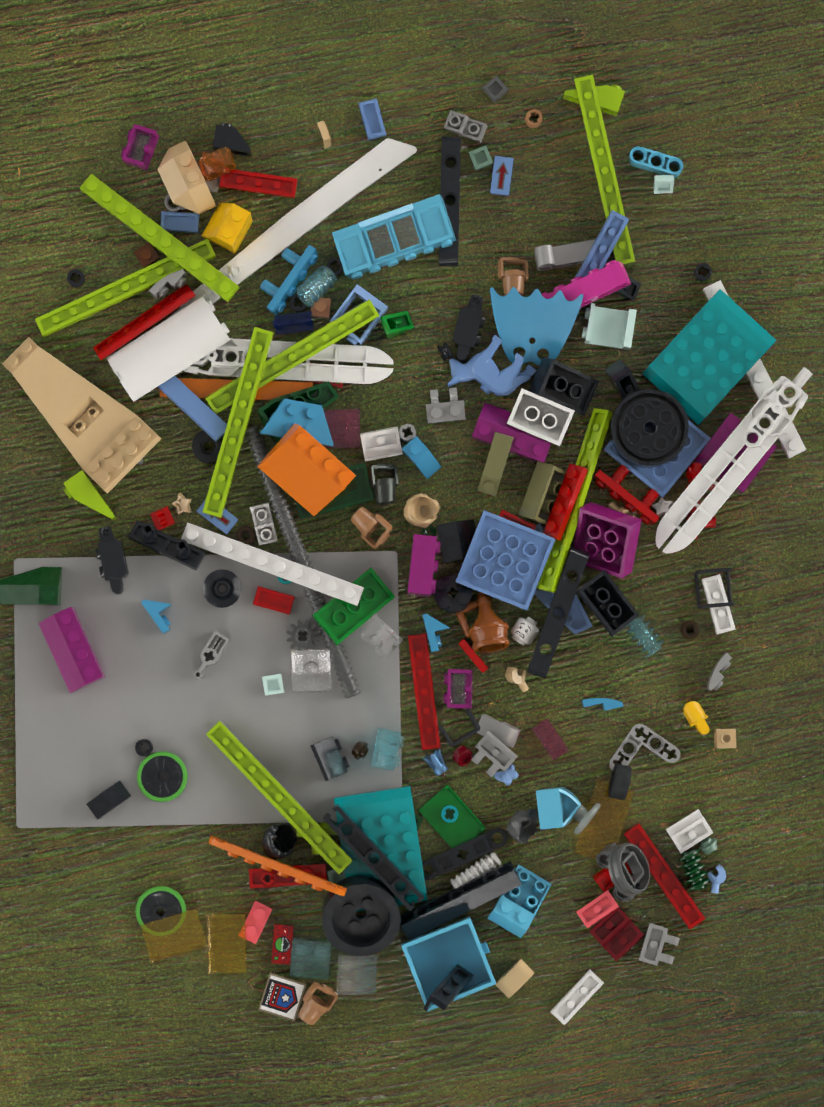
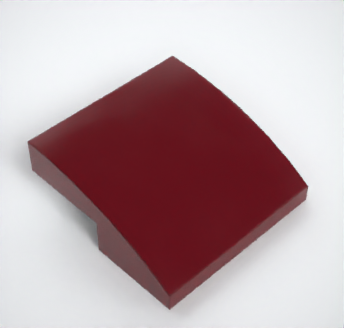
M619 907L605 916L589 931L616 962L645 936Z

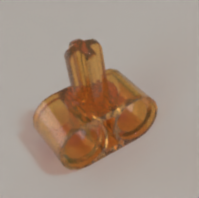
M221 148L211 154L203 152L202 157L198 161L205 181L217 179L236 168L230 148Z

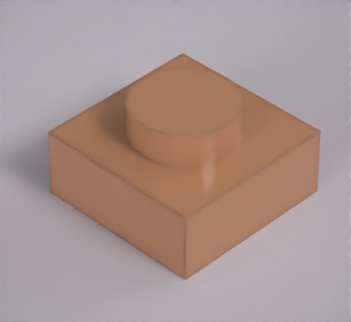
M312 297L310 317L330 318L331 299Z

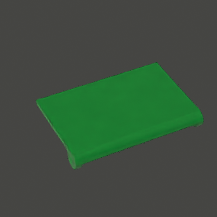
M448 784L418 810L451 848L476 837L486 828ZM447 805H452L458 810V818L452 823L445 822L441 817V811ZM450 808L446 809L445 818L448 819L450 817V819H453L455 811L453 809L450 811Z

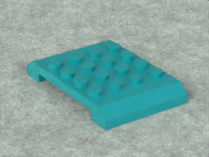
M719 289L642 374L660 391L673 396L682 405L686 415L699 425L777 340Z
M403 786L334 797V804L338 803L424 894L422 901H428L411 787ZM336 811L337 824H339L344 818ZM349 824L342 826L344 833H350L353 830ZM340 837L341 848L354 860L345 869L346 878L354 875H368L381 881ZM371 853L368 858L374 862L379 859V855ZM398 881L395 884L398 890H402L406 886L403 881ZM411 890L404 895L409 903L412 901L414 903L418 902V896ZM398 899L399 905H403V903Z

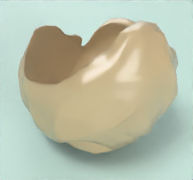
M423 493L414 495L406 501L404 517L414 526L427 528L437 519L436 514L440 509L439 503Z

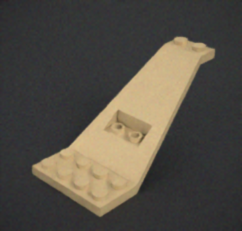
M29 337L2 363L12 373L81 468L107 494L161 440L135 413L40 348Z

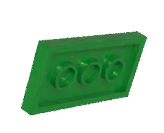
M372 567L352 582L364 587L357 606L334 597L312 615L336 646L395 598L394 594Z

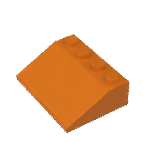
M296 423L293 424L257 466L313 516L339 495L356 476L304 428Z

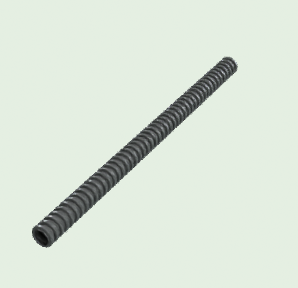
M255 426L246 430L245 439L249 442L248 446L251 447L249 450L253 452L252 457H255L254 463H257L256 468L258 469L257 466L268 455V449H265L266 444L263 443L262 434L258 431L260 428ZM259 469L258 473L261 474L260 478L264 481L263 485L266 486L264 488L265 491H268L267 496H270L269 502H272L271 507L275 509L273 512L276 513L275 517L279 520L278 524L281 525L280 530H283L282 535H285L284 541H287L286 546L290 548L288 551L291 552L290 556L294 559L293 562L313 569V566H310L311 561H308L309 556L306 555L307 550L303 548L305 545L301 543L303 540L299 537L300 533L297 532L298 527H295L296 522H293L292 511L288 509L290 506L286 504L288 501L284 499L285 493H282L283 489ZM305 587L303 590L307 592L305 595L309 598L308 603H311L310 608H313L312 613L315 614L326 603V600H323L324 594ZM320 626L318 629L322 631L323 642H326L325 647H328L327 652L331 655L329 658H332L333 661L331 663L335 665L334 670H337L336 676H339L338 681L342 683L340 686L343 687L342 691L346 694L344 697L348 699L360 694L361 691L357 688L359 685L355 683L357 680L353 678L354 673L351 672L352 667H349L350 662H347L348 657L345 656L344 653L346 652L342 649L344 646L341 644L336 646Z

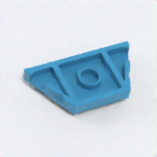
M283 399L277 410L269 418L268 423L260 431V434L282 438L293 424L296 423L304 428L320 444L329 447L333 446L322 405Z

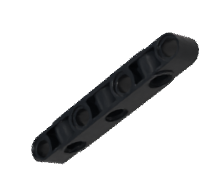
M442 136L440 195L443 198L456 241L452 242L451 246L439 247V266L458 267L461 137ZM448 160H453L456 165L453 168H449L445 163ZM451 197L455 200V203L447 205L445 199Z
M571 547L527 673L543 679L546 678L590 554ZM568 572L576 574L574 582H569L566 579ZM555 608L563 610L562 618L554 617L553 610ZM542 644L550 646L551 650L548 655L540 652Z

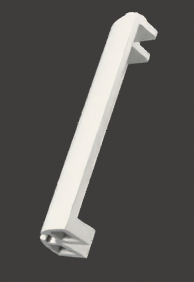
M204 297L199 298L107 357L110 366L133 402L230 341L227 335L230 331L224 322L220 324L213 313L216 309L211 301L206 302Z

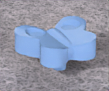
M513 764L505 772L499 771L494 774L496 780L504 782L507 786L512 783L513 779L519 776Z

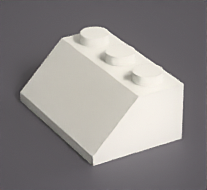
M521 389L507 424L560 446L575 411L525 389Z

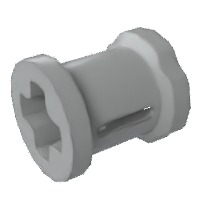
M405 424L400 427L399 437L403 442L409 443L416 437V430L413 425ZM410 429L413 435H409L407 438L404 437L403 431Z

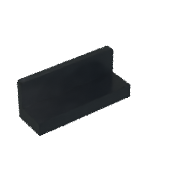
M457 964L431 993L423 1010L427 1012L433 1004L445 1010L471 981L473 974Z

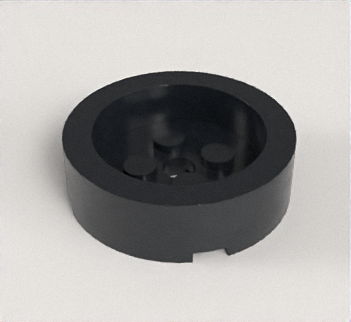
M652 389L636 391L627 396L616 408L610 423V437L617 453L628 463L642 468L659 467L674 459L683 449L689 430L688 418L682 405L670 394ZM646 423L654 424L655 431L653 433L645 431Z
M354 875L337 882V885L347 888L345 896L329 892L322 904L323 929L329 942L341 952L353 956L372 955L389 946L400 928L401 918L397 897L383 882L374 879L373 876ZM358 909L366 911L363 917L356 915L355 912Z

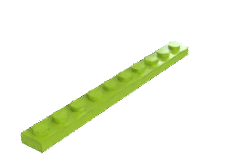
M593 74L576 78L574 82L606 220L611 210L625 216ZM627 225L613 248L616 262L620 261L623 265L635 262Z
M90 174L79 188L226 302H229L239 289L236 283L94 175Z
M208 238L188 247L205 261L216 258ZM167 257L36 318L35 321L42 336L46 337L153 287L158 281L169 274L184 269Z
M366 300L266 360L258 389L379 317L380 315L371 300ZM240 377L205 397L215 414L233 404Z
M254 327L203 513L222 518L274 332Z
M593 409L576 465L588 469L562 539L561 541L555 540L536 587L539 590L556 592L577 527L580 508L584 505L613 413L609 410Z
M221 721L206 733L212 742L338 874H341L354 861Z

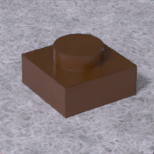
M149 242L133 252L143 268L150 266L160 259Z

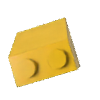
M219 203L202 237L208 238L209 241L235 254L253 222L251 212L234 203Z

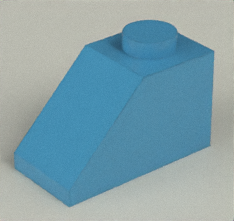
M417 436L402 448V452L426 479L430 478L441 468V465Z

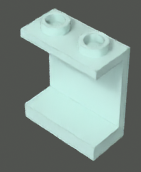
M591 303L590 308H586L585 319H588L587 327L583 326L582 332L585 344L630 350L637 310H616L597 307L594 303Z

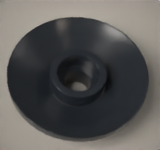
M225 569L215 570L206 577L203 584V594L211 605L226 608L233 605L239 599L241 583L233 572ZM222 585L226 586V591L223 593L219 591V587Z

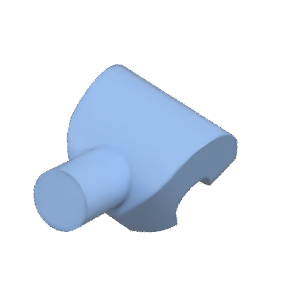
M720 864L716 866L718 874L715 875L711 871L707 873L712 882L711 893L718 894L719 884L723 883L726 879V871Z

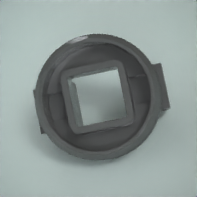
M614 842L607 844L596 856L597 864L602 868L609 869L611 880L616 887L614 889V896L617 900L621 902L632 900L637 894H641L646 890L650 880V869L648 861L639 847L632 843L616 845ZM626 861L633 872L632 876H630L625 866Z

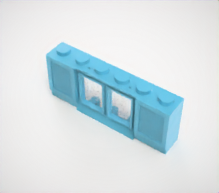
M440 194L332 232L344 273L349 279L352 278L353 280L361 278L364 273L369 271L370 273L378 272L383 266H395L399 264L398 261L412 260L417 257V254H429L435 251L434 248L451 246L452 242L456 241L443 198Z

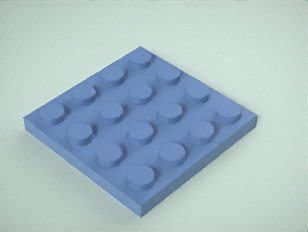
M688 420V436L683 449L670 462L655 468H642L628 463L617 453L612 441L607 444L603 451L618 463L624 465L629 472L650 489L652 488L658 492L659 496L663 498L711 438ZM653 423L645 424L646 432L653 433L655 431Z
M484 510L455 582L528 610L555 538Z

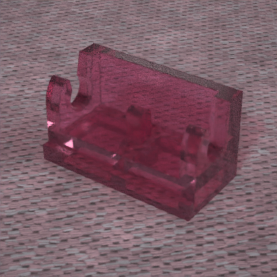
M548 718L531 728L552 761L568 751V748Z

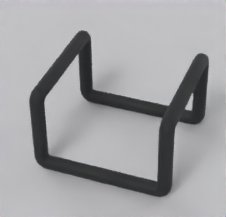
M732 568L695 571L698 609L732 607L735 605L732 602L730 571ZM726 572L728 602L701 605L698 574Z
M469 708L465 711L474 724L475 729L456 741H451L442 725L438 727L451 747L456 746L480 730V725Z

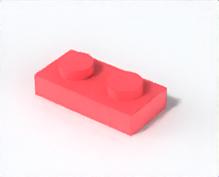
M607 890L576 913L588 929L619 906Z
M255 900L239 936L256 944L273 908Z

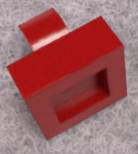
M168 506L150 513L155 527L159 531L175 525Z

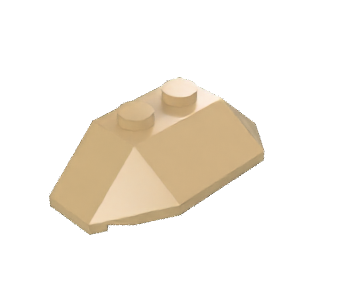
M183 141L168 148L157 170L172 202L197 214L216 207L187 142Z

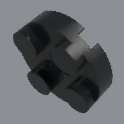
M448 575L436 582L434 594L436 604L448 613L462 612L473 598L472 588L455 582L458 575ZM451 590L459 592L455 598H452L451 595L448 596Z

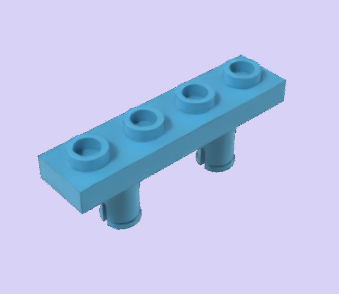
M308 245L301 256L288 248L283 251L281 257L294 265L281 287H277L266 279L262 282L260 289L273 297L266 308L275 316L284 310L285 302L289 296L292 297L295 294L298 283L305 279L309 267L316 263L319 253L311 245Z

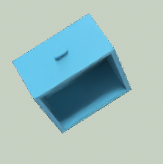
M469 915L426 932L410 941L401 942V947L424 1005H426L431 993L457 964L472 973L473 977L453 1001L496 984L485 954L490 953L486 942L480 944ZM433 1004L428 1011L438 1008V1006Z

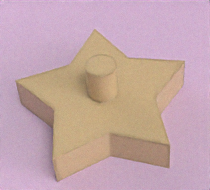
M179 493L177 501L172 503L177 508L178 515L183 512H192L190 508L192 498H185L182 493Z

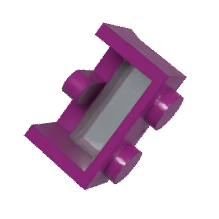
M134 124L133 128L128 132V143L126 147H123L121 157L125 164L148 171L159 134L153 129Z
M448 669V673L444 675V684L447 685V692H444V704H447V708L472 709L473 670Z

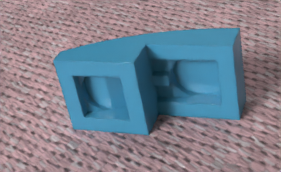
M590 698L581 700L583 708L601 703L603 711L623 707V702L613 699Z

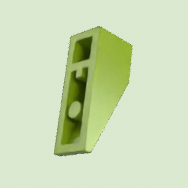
M613 84L611 86H596L601 112L617 116L625 91L620 86ZM576 89L564 92L563 99L579 104Z
M83 470L63 483L66 487L63 490L69 498L73 497L76 501L112 520L117 519Z

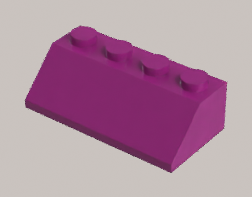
M484 403L472 434V439L491 445L495 432L514 437L509 453L536 463L537 461L544 463L551 442L508 425L507 422L511 412Z
M74 607L66 608L38 623L70 693L105 678Z

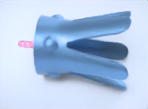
M439 748V752L435 750V755L425 756L423 760L433 769L435 776L442 774L446 778L444 772L449 768L444 763Z

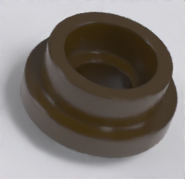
M248 526L241 527L236 534L237 540L247 545L252 544L256 537L254 530ZM249 533V539H243V534Z
M692 620L685 621L680 627V633L685 639H694L699 634V626ZM688 626L693 628L691 634L686 632Z
M361 741L356 743L352 750V755H354L355 759H363L369 751L367 748L368 743H362Z

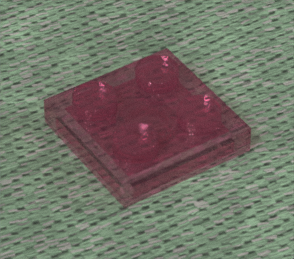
M360 409L323 410L333 441L332 447H324L360 448Z

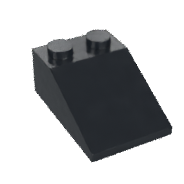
M543 357L529 392L585 416L599 381L554 359Z

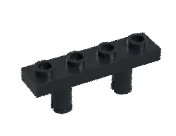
M137 520L128 535L130 540L196 571L205 556L204 551L189 545L186 540H178L155 529L149 523L144 524Z

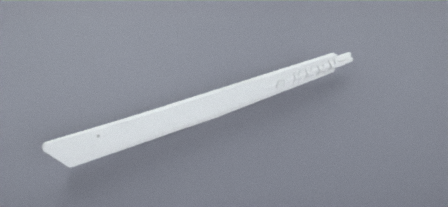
M385 139L288 212L219 271L239 285L360 192L417 152V148L393 139ZM202 284L193 291L196 296L181 305V308L171 316L201 297H204L206 302L211 301L212 304L221 297Z

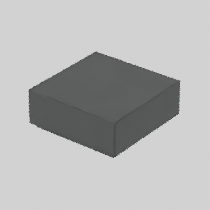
M495 76L482 87V90L494 103L509 91L498 76Z

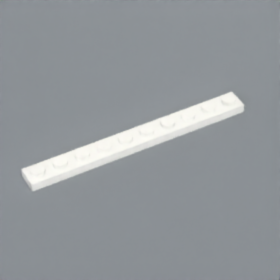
M721 280L703 288L708 301L719 289L728 295ZM759 359L746 373L758 400L773 387V383L761 359ZM776 390L768 396L772 404L777 402ZM783 408V412L788 414L786 408ZM791 422L778 437L788 459L806 450L793 422Z
M188 522L181 538L194 546L356 606L364 587Z

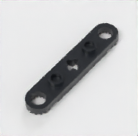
M502 828L491 829L423 861V867L425 865L433 867V874H424L425 880L438 877L504 846L508 838L506 831ZM496 832L503 835V841L500 843H496L492 839V835ZM460 849L463 851L467 850L466 859L458 857Z

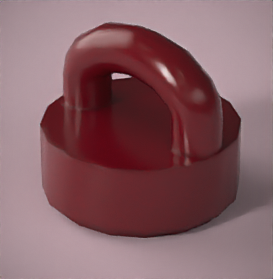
M461 745L455 749L452 758L455 763L463 767L471 762L473 752L466 746Z

